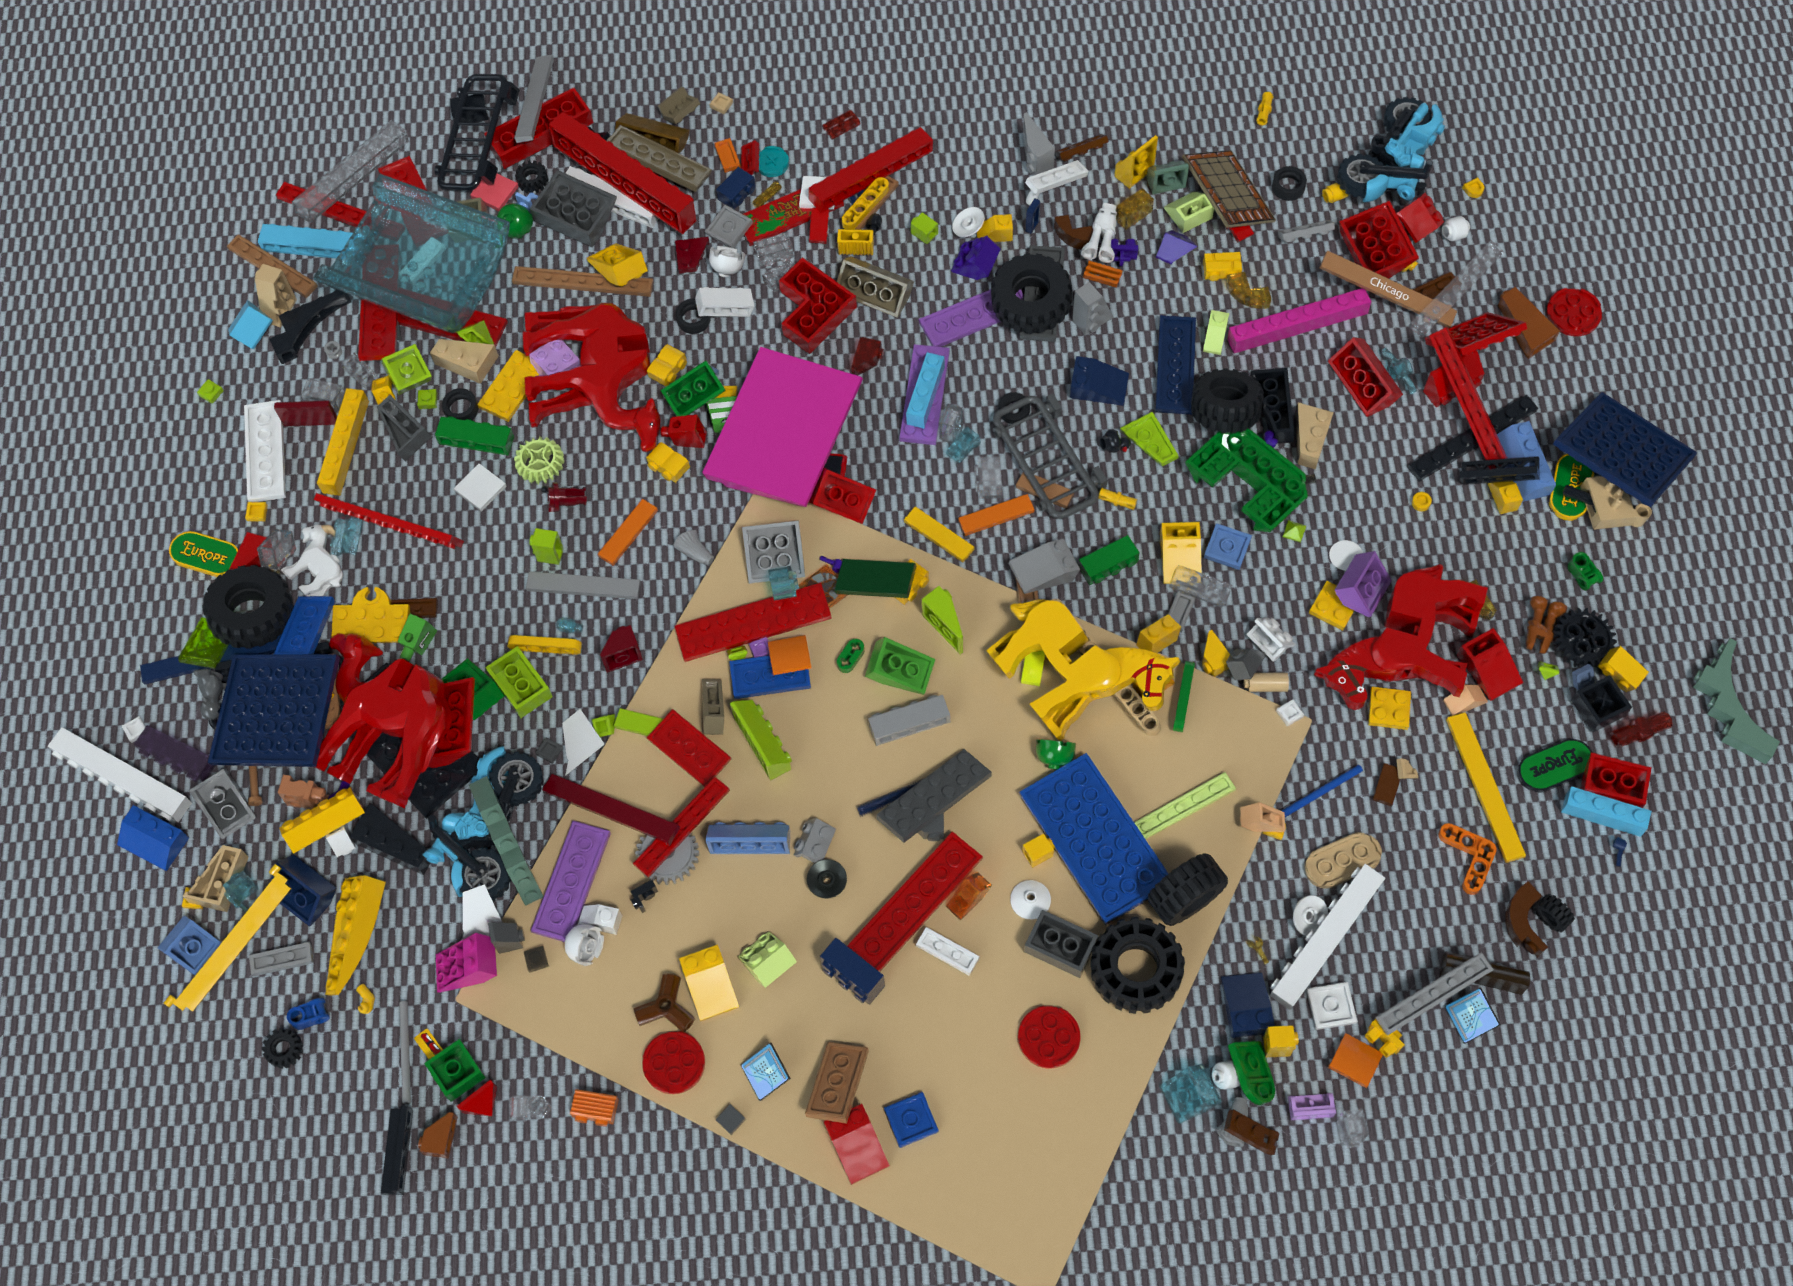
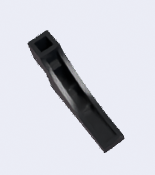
M345 287L279 315L286 332L277 334L269 340L281 364L298 358V351L312 330L331 313L351 303Z

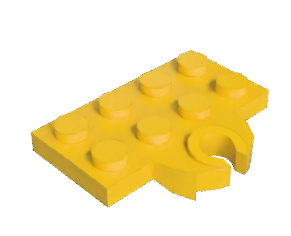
M365 587L357 592L353 598L352 605H333L332 637L336 634H357L367 638L372 643H398L399 636L410 614V605H391V599L388 594L378 587L374 588L376 598L369 601L367 597L370 593V588Z

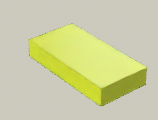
M1043 651L1032 652L1025 657L1021 678L1022 684L1040 686L1045 653Z

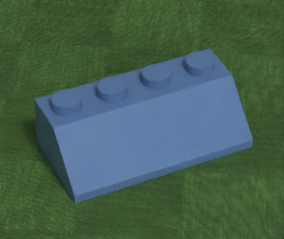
M1530 421L1511 425L1498 433L1497 436L1508 459L1537 456L1540 458V480L1513 481L1518 486L1523 498L1522 502L1549 496L1553 492L1556 483ZM1535 462L1527 463L1524 467L1535 466ZM1508 464L1505 468H1513L1516 466L1514 464Z
M718 822L714 825H709L706 843L710 854H790L791 831L789 825L782 822L774 823V825H766L762 822L754 823V825H746L742 822L726 825L725 823Z

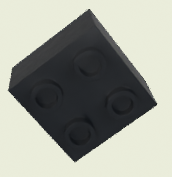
M1611 675L1578 690L1571 699L1592 732L1626 717L1632 709L1631 704Z

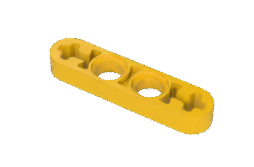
M879 177L875 179L842 216V226L844 229H855L888 193L889 182L886 178ZM873 195L875 199L870 201L866 197ZM858 207L865 209L863 212L856 211Z
M512 635L509 636L507 647L512 650L518 646L521 651L577 655L581 653L582 642L576 639Z

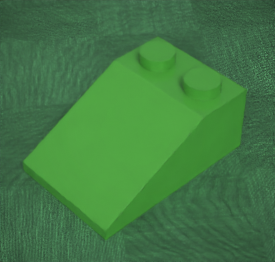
M883 637L875 643L865 677L884 685L924 695L935 659Z

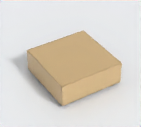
M718 92L709 105L711 109L725 114L733 104V99Z

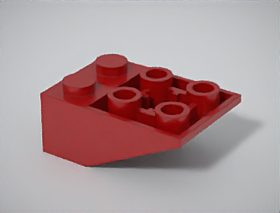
M1494 628L1461 645L1457 653L1458 658L1462 663H1467L1466 669L1490 701L1523 684V680L1506 644Z

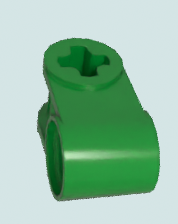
M1578 552L1572 557L1568 563V570L1582 590L1586 591L1590 589V586L1603 582L1602 573L1596 568L1586 553Z

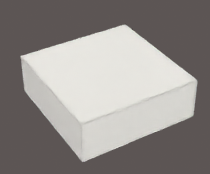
M1294 700L1287 702L1276 710L1287 727L1304 717L1303 712Z
M139 716L122 725L131 743L149 734Z

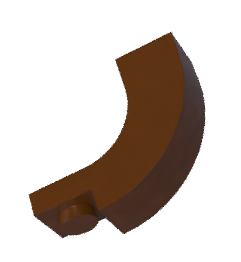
M1527 881L1510 900L1506 909L1505 923L1513 943L1517 947L1524 943L1528 952L1538 958L1545 952L1548 946L1531 929L1528 922V912L1543 896Z

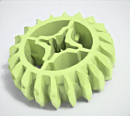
M540 436L538 440L532 437L531 442L525 440L526 445H520V450H516V456L514 457L515 468L518 474L525 481L529 480L531 484L535 480L538 485L540 481L547 483V479H554L553 475L559 476L558 470H563V451H561L558 444L556 445L554 440L550 441L548 437L544 440ZM552 454V455H553V459H552L551 463H549V462H548V460L550 459L549 456ZM530 458L529 465L526 466V461Z

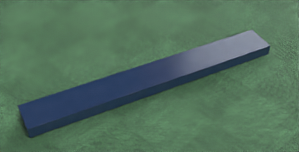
M279 635L273 642H268L261 647L256 646L246 649L245 647L235 648L231 644H225L140 665L142 683L146 685L190 674L195 670L214 668L215 663L232 660L233 655L272 654L275 652L282 635Z

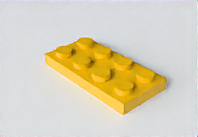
M515 350L478 402V408L509 422L526 398L525 377L539 376L530 362V356Z

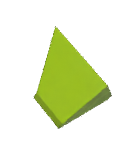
M484 320L454 331L466 342L494 345Z

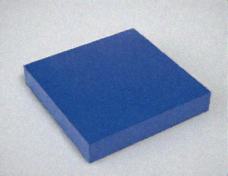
M923 1092L884 1107L899 1148L939 1132Z

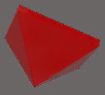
M490 1079L458 1104L457 1108L463 1114L492 1116L497 1086Z

